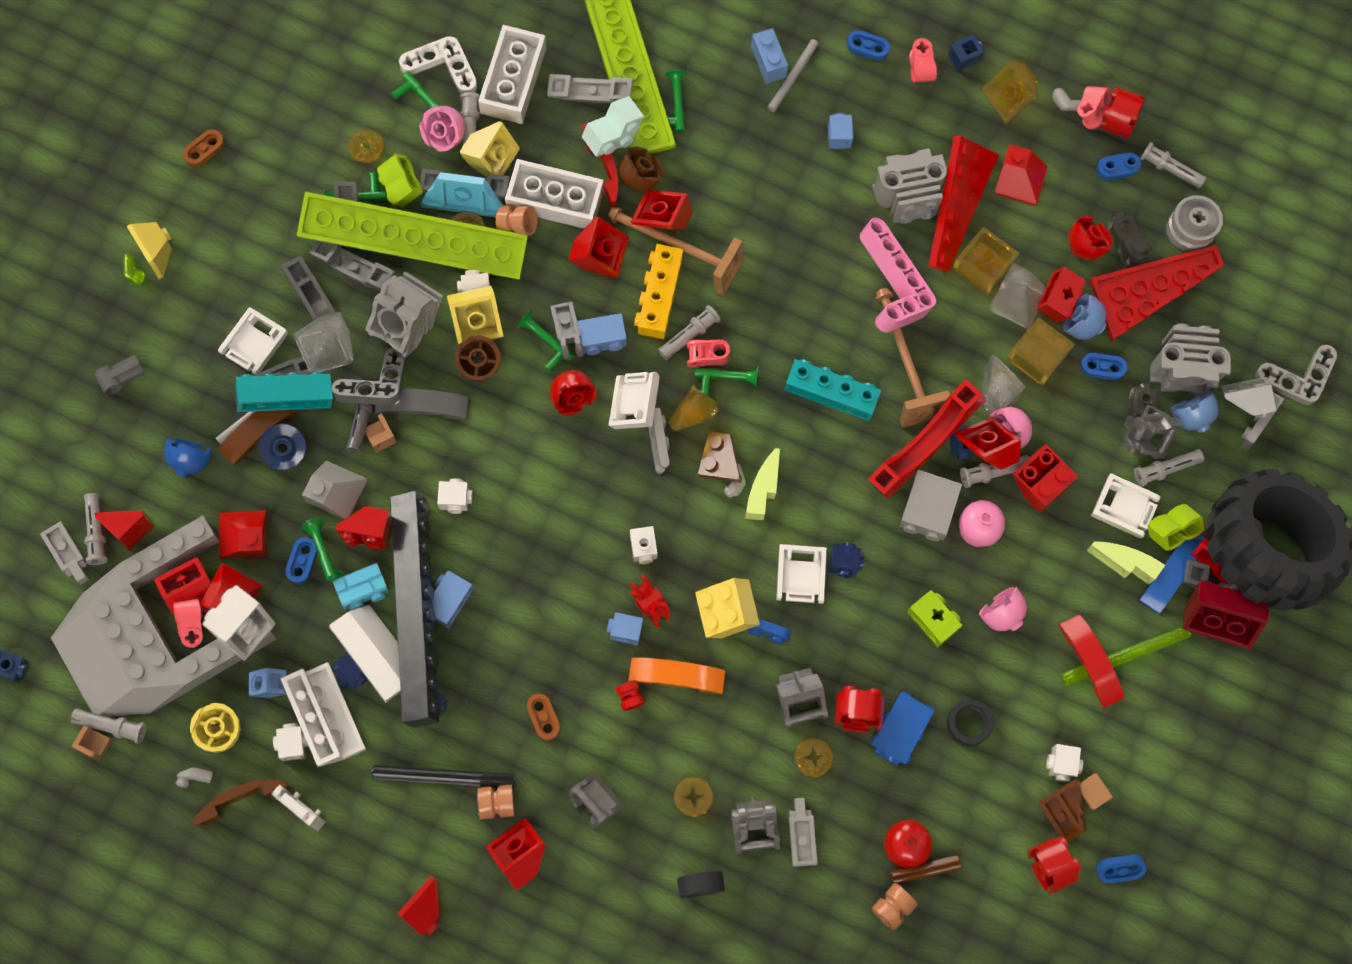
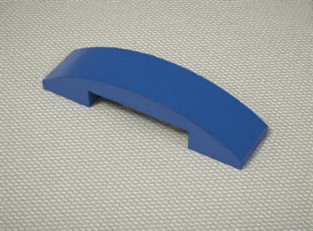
M1198 535L1193 539L1185 540L1180 546L1175 548L1164 564L1165 566L1148 586L1139 601L1159 614L1183 582L1187 560L1196 561L1191 553L1205 538Z

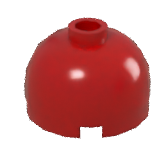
M1083 215L1075 221L1070 228L1068 240L1071 252L1076 257L1095 260L1101 258L1112 249L1113 246L1110 245L1113 243V238L1102 223L1096 225L1092 222L1094 218L1088 215Z
M570 370L559 374L550 386L551 402L555 410L557 409L562 415H573L582 412L583 408L581 407L587 403L590 406L597 396V390L591 379L578 370Z
M901 820L893 824L886 832L884 838L885 852L888 859L900 868H913L924 864L930 857L933 848L932 836L929 830L923 824L914 820Z

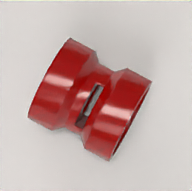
M637 680L621 684L615 688L617 696L622 700L620 705L623 711H629L645 704L643 696L639 695Z

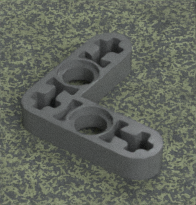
M393 347L389 348L384 356L379 381L336 380L332 384L334 399L345 403L395 404L400 397L406 358ZM395 357H397L396 365L393 364ZM389 373L398 374L394 379L386 377ZM363 389H370L372 391L368 395L360 394V391Z

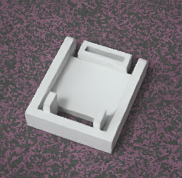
M249 307L221 344L218 352L222 355L227 352L225 355L227 358L248 371L252 369V374L255 375L262 371L287 337L288 332L280 325ZM258 320L272 328L269 332L270 337L253 327Z
M657 372L632 373L616 377L608 426L614 429L652 427L659 384V374ZM634 415L636 419L626 420V416Z
M1110 473L1091 516L1142 539L1145 535L1144 531L1148 529V523L1152 520L1157 508V504L1149 500L1158 503L1161 497ZM1109 489L1116 492L1110 507L1103 504Z
M780 544L777 601H781L782 593H786V601L814 603V596L818 595V603H824L825 547ZM791 553L813 554V562L791 560Z
M279 785L272 793L276 799L316 831H319L325 824V821L319 817L322 812L317 809L314 813L298 799L300 796L298 792L293 795Z

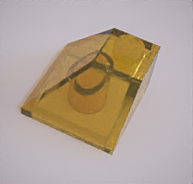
M1012 60L981 89L1005 123H1008L1039 95L1036 77L1023 60Z
M693 385L669 419L668 424L673 430L679 431L704 423L708 418L712 419L718 411L716 406L719 403Z

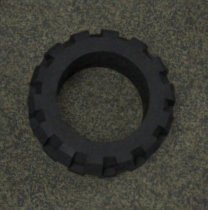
M1264 469L1243 475L1233 481L1212 506V512L1208 515L1206 538L1209 539L1208 552L1212 562L1218 563L1222 568L1220 575L1230 586L1235 584L1243 591L1242 596L1254 603L1263 601L1268 604V608L1281 611L1292 608L1294 610L1305 609L1318 605L1323 599H1327L1350 573L1352 567V528L1346 526L1348 517L1339 504L1334 505L1328 498L1330 494L1318 484L1312 486L1305 482L1304 476L1293 472L1282 475L1278 469ZM1254 518L1268 520L1287 531L1300 546L1306 562L1293 560L1275 550L1260 534Z

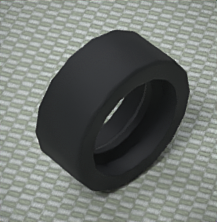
M968 699L961 701L952 708L948 714L946 725L948 733L954 741L960 745L971 747L979 745L989 738L993 731L994 719L987 705L978 700ZM963 710H976L983 717L984 728L979 735L968 737L958 730L956 720L959 713Z
M722 871L701 872L677 878L680 898L699 897L725 891Z

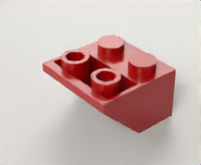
M1047 444L1042 446L1012 474L1024 498L1039 513L1044 511L1078 478Z
M365 506L336 526V531L345 545L358 547L359 544L367 545V548L371 550L381 551L382 548L388 549L392 533V517L389 510Z
M198 557L154 579L173 615V603L198 599L200 605L212 582L204 564ZM200 606L201 615L208 612L207 609Z

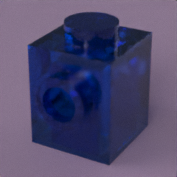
M852 543L834 544L831 550L828 571L838 573L837 575L843 578L856 576L858 570L863 569L864 556H861L862 549L856 548V545Z
M348 652L344 657H339L334 664L333 669L335 670L333 674L338 678L336 682L344 688L348 689L351 686L357 689L359 685L363 686L367 681V677Z

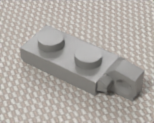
M1273 392L1277 410L1284 398ZM1271 412L1272 415L1268 417L1258 418L1257 415L1255 416L1253 421L1257 423L1253 428L1248 426L1241 438L1244 439L1241 448L1246 451L1251 449L1275 412Z
M60 521L40 533L61 570L68 577L73 575L80 585L87 582L89 579L83 570L87 564L64 524Z
M795 798L794 811H789L788 818L792 867L817 865L813 815L811 810H805L804 798Z

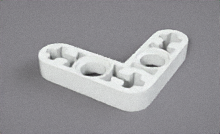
M454 37L442 38L406 52L400 57L399 63L402 72H410L412 75L445 62L461 94L476 91L475 76L459 42ZM447 45L453 47L454 56L451 57V53L446 47ZM427 52H434L436 54L432 60H426L424 55ZM418 56H420V59H421V62H422V63H420V64H419V60L417 59ZM410 61L413 63V66L409 67L406 62ZM455 62H462L464 67L461 70H455L452 68V65ZM464 75L467 82L470 83L469 87L463 85L462 77Z

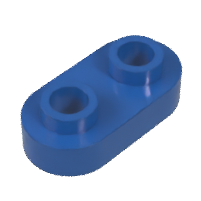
M859 30L853 31L848 36L847 47L854 54L877 61L885 59L889 54V42L882 37ZM854 43H860L861 46H856Z
M1134 153L1107 156L1099 161L1096 171L1098 176L1104 180L1131 177L1139 171L1141 160ZM1127 161L1133 162L1134 165L1128 164ZM1106 165H1111L1112 169L1108 168Z
M1089 353L1082 359L1080 368L1083 374L1088 377L1119 380L1126 373L1127 364L1123 358L1118 356ZM1088 364H1093L1095 369H1090ZM1110 367H1115L1117 372H1112Z
M303 537L294 543L286 567V576L294 584L305 583L311 575L318 553L312 539ZM304 548H310L308 554L302 553ZM297 570H303L301 576H295Z
M759 619L760 625L747 630V633L756 637L761 635L770 637L769 640L779 645H783V642H789L792 634L790 630L761 619Z
M1139 855L1107 858L1102 860L1096 868L1100 880L1104 883L1136 880L1141 878L1147 870L1143 858Z

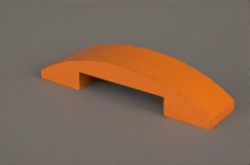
M632 658L628 682L637 680L638 683L652 685L654 683L722 694L725 670L680 661Z

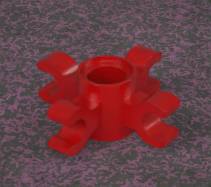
M642 575L643 583L640 584V587H637L633 582L631 583V594L641 612L646 617L650 615L651 623L659 628L658 621L661 620L660 617L663 616L669 621V613L671 611L659 590L655 586L651 588V582Z

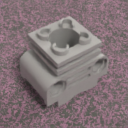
M924 149L911 155L886 157L885 166L877 167L878 175L875 184L872 185L877 203L885 208L892 207L890 212L891 215H894L893 223L900 222L901 224H906L914 219L922 218L926 220L934 217L943 198L942 193L939 192L947 173L943 154L931 156L930 149Z
M407 272L403 273V276L399 278L392 276L382 285L380 293L375 297L372 313L365 330L370 336L379 337L389 343L406 358L417 348L423 334H427L428 330L433 328L443 295Z
M1188 324L1174 325L1162 340V345L1165 346L1151 363L1150 382L1161 383V392L1170 393L1186 391L1198 395L1209 392L1211 388H1218L1219 381L1225 375H1230L1231 373L1229 352L1225 348L1217 346L1219 338L1216 337L1219 335V329H1212L1211 326L1189 327Z

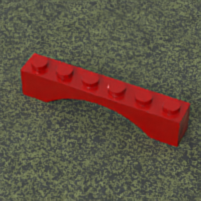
M965 379L948 397L929 424L901 451L885 461L868 480L889 500L986 401L983 394Z

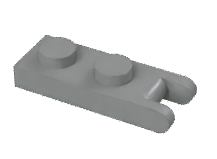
M655 408L652 427H648L655 470L658 474H662L670 463L667 451L669 450V439L665 437L664 433L666 427L665 416L661 415L660 408Z

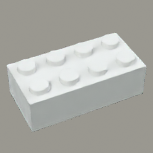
M503 25L478 101L480 114L523 124L546 51L545 35Z
M517 159L505 202L506 205L516 207L532 206L536 210L538 218L585 229L597 217L604 192V180Z
M236 585L233 589L230 588L224 593L221 598L222 602L216 609L212 608L206 614V621L203 625L223 645L245 661L276 623L256 600Z

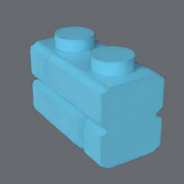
M377 563L333 581L345 611L361 608L364 606L363 603L370 600L372 602L380 601L386 597V593H389Z

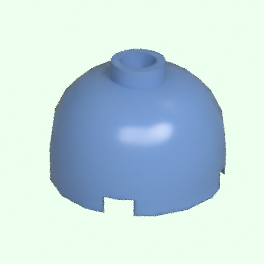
M1088 293L1082 295L1075 303L1074 314L1069 319L1064 320L1063 330L1074 338L1090 339L1104 331L1106 327V309L1096 297Z
M1211 391L1195 395L1194 399L1189 401L1186 399L1173 406L1171 411L1173 417L1183 422V429L1189 431L1197 430L1198 433L1209 430L1211 428L1210 424L1216 420L1219 414V405L1216 396Z

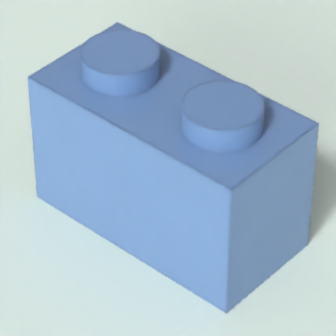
M773 28L752 34L751 49L765 84L786 78L788 64Z
M622 313L577 321L583 354L596 355L603 350L618 351L627 346Z
M448 570L445 576L442 574L435 584L437 588L434 591V599L432 600L433 610L436 615L435 621L449 629L474 588L471 583Z

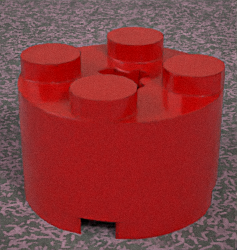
M1116 87L1111 97L1112 101L1110 105H1107L1104 112V119L1100 128L1129 139L1146 97Z
M845 686L843 691L839 692L836 696L835 725L838 726L840 723L842 724V729L853 732H869L870 727H875V731L881 730L883 728L884 714L882 691L879 689L864 691L858 690L855 686Z
M1063 836L1051 838L1028 849V858H1033L1035 865L1031 866L1043 889H1050V895L1078 882V872L1081 871L1078 860L1075 857L1072 858L1068 852L1069 846Z

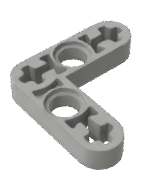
M1329 345L1319 347L1314 353L1303 378L1271 363L1262 364L1257 369L1255 378H1264V372L1268 370L1270 376L1268 379L1272 384L1273 391L1303 405H1311L1318 400L1336 361L1337 352ZM1326 352L1328 359L1323 363V365L1319 364L1323 359L1322 354ZM1312 370L1320 371L1322 380H1315L1311 375ZM1279 375L1280 378L1276 381V383H1274L1276 377ZM1289 379L1293 383V388H1284L1282 380ZM1310 386H1314L1310 392L1311 397L1307 398L1306 391Z

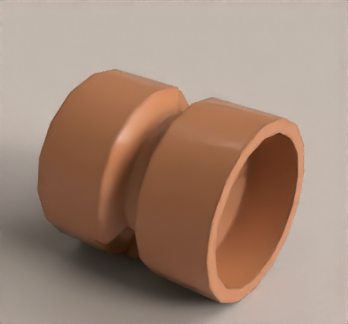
M502 205L496 213V227L498 230L532 235L537 228L538 217L536 210L532 206L516 207Z
M512 785L499 786L497 791H494L492 787L477 789L480 820L492 819L496 814H499L500 817H512L515 815Z
M896 883L885 893L886 898H880L871 908L873 913L893 931L904 921L903 915H909L918 906L916 901Z

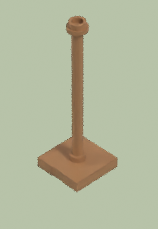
M613 207L609 212L608 219L612 223L616 224L619 221L668 245L683 249L684 252L716 266L717 268L713 273L715 293L724 297L744 262L743 243L735 237L725 255L720 259L653 227L632 225V218L623 214L622 209L619 207Z
M883 288L876 292V300L878 303H882L883 308L891 303L890 299H892L893 294L888 288ZM901 328L892 331L916 396V399L905 401L903 405L900 423L902 428L930 422L944 405L950 393L947 390L925 396Z

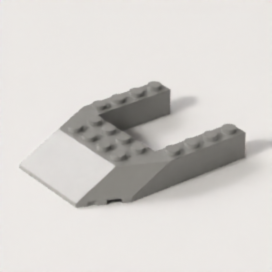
M204 516L197 518L115 566L82 593L52 635L51 639L92 713L106 717L151 714L242 660L216 639L177 662L137 592V589L153 581L155 578L219 543L216 534ZM270 630L251 654L276 640L272 630Z

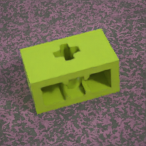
M930 590L913 604L907 613L932 642L939 647L963 625L960 623L961 619L953 610L950 612L944 605L945 600L943 597ZM939 614L940 619L934 621L932 619L933 615Z

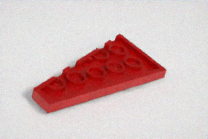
M954 136L943 198L928 266L940 272H949L999 157V154L963 136Z
M1217 245L1091 278L1089 282L1094 296L1102 302L1106 309L1105 323L1111 342L1220 270L1224 263Z

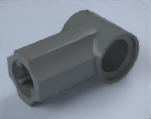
M133 355L114 366L106 365L99 368L94 373V376L104 394L113 395L119 392L125 383L143 375L145 372L137 357Z

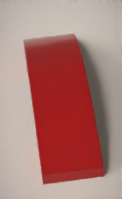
M587 124L581 125V126H582V135H583V133H584V130H585ZM586 144L589 154L593 153L589 146ZM612 154L600 155L609 179V181L604 182V193L612 209L617 207L618 175Z
M1081 615L1060 623L1058 626L1069 646H1073L1094 685L1092 689L1102 708L1104 709L1123 700L1125 697L1116 673L1095 634Z

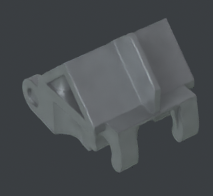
M1147 405L1141 417L1136 419L1131 416L1127 417L1124 425L1129 432L1123 444L1130 453L1139 450L1141 454L1150 455L1153 459L1165 458L1166 450L1177 430L1182 428L1183 422ZM1154 434H1164L1158 447L1151 442Z
M811 668L777 676L779 684L776 685V689L782 706L781 713L787 729L792 728V725L813 719L828 718L823 685L817 674L812 675ZM808 701L818 702L819 708L791 716L789 714V709L793 705Z
M596 772L576 784L568 793L571 799L570 802L575 808L584 804L593 814L588 823L592 828L599 827L604 821L608 822L624 806L612 791L615 785L609 788Z
M753 795L750 796V802L736 803L737 809L731 811L736 855L741 854L743 851L774 848L775 850H780L776 805H772L770 799L754 801ZM765 829L767 837H770L768 839L746 841L748 839V830Z

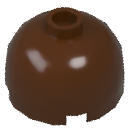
M638 146L631 147L622 157L619 173L627 187L643 192L654 188L661 181L665 171L662 163L655 155L651 157L646 154L647 149Z
M482 335L470 336L458 345L455 352V364L459 373L466 379L474 382H484L497 373L501 364V355L497 345L490 338Z

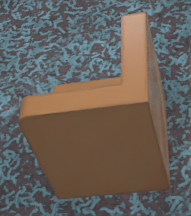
M382 413L378 415L379 421L367 426L365 434L375 453L396 443L394 435Z
M84 725L71 747L101 761L112 740Z
M1097 773L1080 782L1082 796L1092 810L1113 798Z

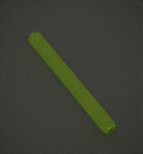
M1181 626L1107 655L1112 667H1116L1187 639L1191 636V632L1183 630ZM1083 665L1060 675L1065 686L1089 677Z

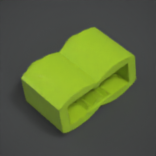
M396 153L377 168L379 181L386 187L387 199L392 205L404 208L422 194L421 185L414 175L413 167L406 156Z
M1187 504L1176 506L1168 514L1160 515L1148 523L1150 538L1166 551L1177 548L1185 540L1193 539L1205 530L1203 517Z

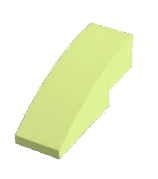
M775 448L768 456L754 480L747 503L745 519L764 520L766 498L775 499L779 448Z
M1093 542L1087 549L1090 554L1122 577L1126 578L1132 572L1148 585L1157 578L1165 566L1155 558L1123 545Z

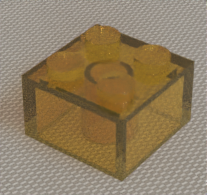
M982 227L958 256L952 269L989 295L1015 263L1019 252L985 227Z
M1038 317L1013 347L1007 360L1043 386L1067 357L1075 344Z

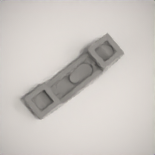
M550 74L547 96L578 102L612 103L628 96L631 98L634 79L611 77V80L573 78L571 75Z

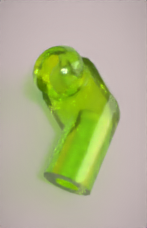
M129 254L123 255V276L134 284L142 283L145 273L143 270L139 271L134 267V256Z

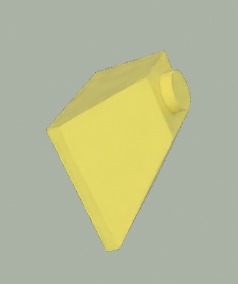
M497 122L471 134L463 145L460 154L468 165L487 177V174L504 175L520 148L504 124Z
M157 222L128 225L127 228L158 279L163 278L172 251V247L168 242L171 240L169 233L165 227L160 229Z

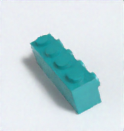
M795 359L784 391L869 422L881 390L871 383L863 384L857 382L855 378L849 375L841 376L835 374L829 368L813 366L810 361L804 359L800 361Z
M314 372L308 375L290 373L278 376L271 373L264 376L246 374L236 377L237 412L331 408L333 396L330 374Z

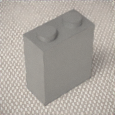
M917 470L899 527H903L904 531L911 534H917V532L924 534L927 539L932 541H943L947 535L962 484Z

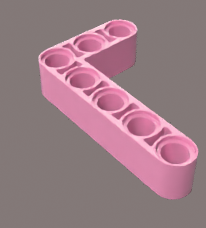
M879 218L871 219L860 233L861 242L900 298V300L888 304L876 317L875 324L877 328L882 332L888 333L925 317L935 306L936 298L886 223Z

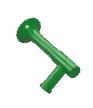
M671 70L665 73V76L671 79L673 85L674 117H667L670 126L675 125V132H685L681 85L683 77L688 73L684 70Z
M406 72L402 76L406 83L390 93L397 101L399 97L412 89L430 109L439 106L410 72Z
M369 173L370 191L358 193V201H386V191H379L378 173ZM324 187V195L334 197V193L329 192Z
M530 310L520 321L517 329L520 327L530 329L557 352L547 365L544 366L548 372L552 373L554 368L563 359L561 345L559 346L558 340L553 338L534 321L532 310ZM569 350V359H566L568 362L575 357L571 350Z
M759 365L755 370L749 372L696 368L695 378H702L699 397L709 399L711 379L747 381L755 385L757 389Z
M320 518L308 520L301 526V531L311 535L326 580L332 581L344 577L345 573L332 565L321 536V529L325 525L324 520Z

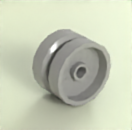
M1193 195L1184 198L1176 206L1166 224L1168 238L1176 248L1185 252L1206 248L1219 233L1223 224V215L1219 206L1207 197Z

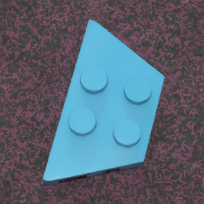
M442 172L439 173L421 202L422 208L496 217L499 207L503 205L485 178Z

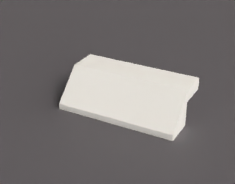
M370 605L349 611L329 625L331 631L385 703L401 692L398 642Z
M328 662L307 672L301 669L281 678L318 767L345 760L366 750Z

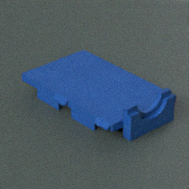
M901 691L892 709L883 718L885 720L883 728L879 730L877 736H873L870 742L872 746L876 747L874 753L896 766L899 762L908 764L912 758L910 755L914 747L925 734L923 731L935 711L934 708L928 704H922L910 697L909 693Z

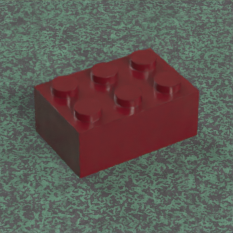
M1200 580L1184 608L1182 629L1251 650L1268 623V604L1263 601L1254 603L1242 596L1243 592Z

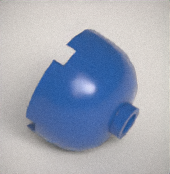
M168 437L164 447V459L169 467L175 469L176 475L189 477V473L197 474L207 467L213 449L207 447V451L199 449L202 444L179 438L172 442L171 437Z

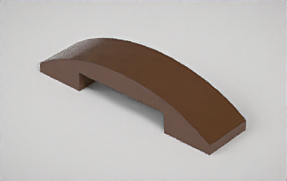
M302 409L254 412L224 441L219 448L220 452L235 466L252 452L251 448L260 441L262 434L268 428L280 424L284 420L289 421Z
M271 779L241 784L209 802L193 820L194 825L201 828L222 819L219 809L260 791L263 792L264 796L270 798L279 785L286 790L291 789L286 781Z

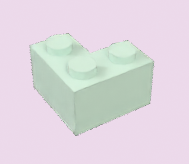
M629 96L611 103L605 117L587 123L582 138L596 157L603 154L608 155L615 149L620 147L626 148L633 143V138L639 130L644 116Z

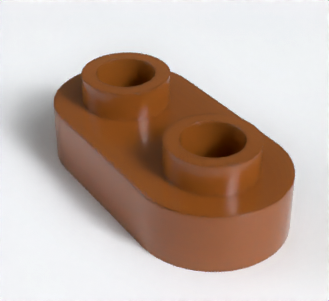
M213 129L207 130L191 142L183 151L186 163L191 167H200L220 152L224 147V139L221 133ZM213 141H216V142H217V143H216L215 145H213V146L210 145V143L213 142ZM195 155H199L198 159H193Z
M543 694L532 695L527 701V710L536 733L542 740L551 741L560 732V725L547 696ZM537 703L543 704L544 707L541 711L535 710ZM546 725L552 726L553 729L550 733L544 732L543 729Z

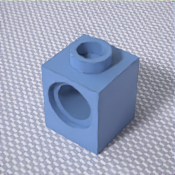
M844 113L830 115L828 121L829 149H851L853 141L852 115H845Z
M615 612L614 619L609 618L607 632L611 633L610 640L638 646L643 618Z
M264 668L249 672V696L272 698L286 694L281 678L286 676V670Z

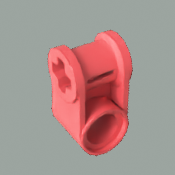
M917 39L909 54L913 83L935 81L937 70L932 44L927 39Z
M1086 87L1077 112L1083 118V125L1087 129L1097 128L1102 123L1106 107L1111 103L1112 92L1110 88Z
M692 340L686 344L689 349L688 367L724 366L730 359V347L724 340ZM717 350H723L725 351V355L716 356L714 352Z
M198 599L173 603L178 634L182 643L189 648L198 646L203 639L201 610ZM189 631H193L191 637H187Z

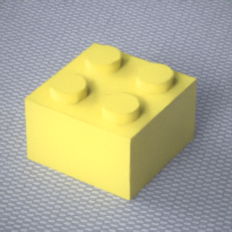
M492 286L447 296L458 345L470 336L482 335L490 339L504 337Z
M732 578L695 592L706 638L722 639L760 625L749 579Z

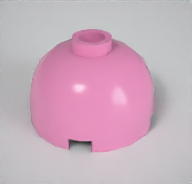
M437 106L424 113L423 122L420 123V132L423 140L429 147L433 146L439 152L448 151L462 141L466 127L463 117L457 110L449 106Z
M1004 407L989 415V418L994 417L1021 439V449L1028 444L1032 436V425L1030 418L1022 410L1016 407Z
M979 500L972 502L964 508L958 519L961 537L974 547L992 546L1001 538L1005 530V517L1002 510L990 501Z
M1010 587L992 598L995 601L991 604L990 608L986 604L979 612V616L990 628L996 631H1007L1009 629L1015 631L1023 625L1022 619L1026 616L1027 603L1017 587L1015 589Z

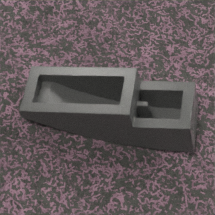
M301 255L281 266L282 271L316 325L336 314Z

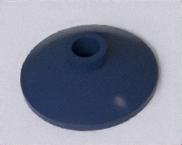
M274 425L268 428L260 438V456L271 468L277 470L291 469L298 465L305 455V439L301 432L291 425ZM280 445H286L287 450L285 452H280L278 450V447Z

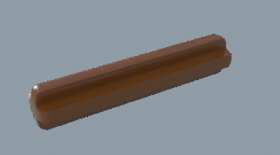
M952 856L927 862L918 867L891 871L890 876L893 884H902L960 870L962 863L960 857Z

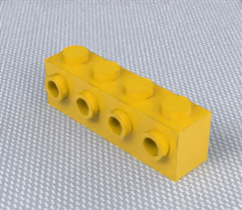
M657 244L656 250L651 251L649 264L652 267L650 272L646 271L644 279L647 289L646 292H641L639 305H642L641 313L637 312L634 326H638L639 335L659 339L665 338L682 263L683 249Z

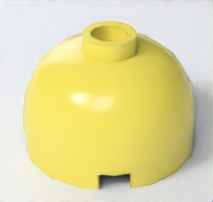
M212 703L197 710L190 724V732L195 744L205 751L214 753L226 751L234 746L241 731L240 721L236 713L226 705Z

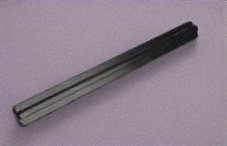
M374 765L371 774L375 780L483 787L512 785V788H514L516 783L514 774Z

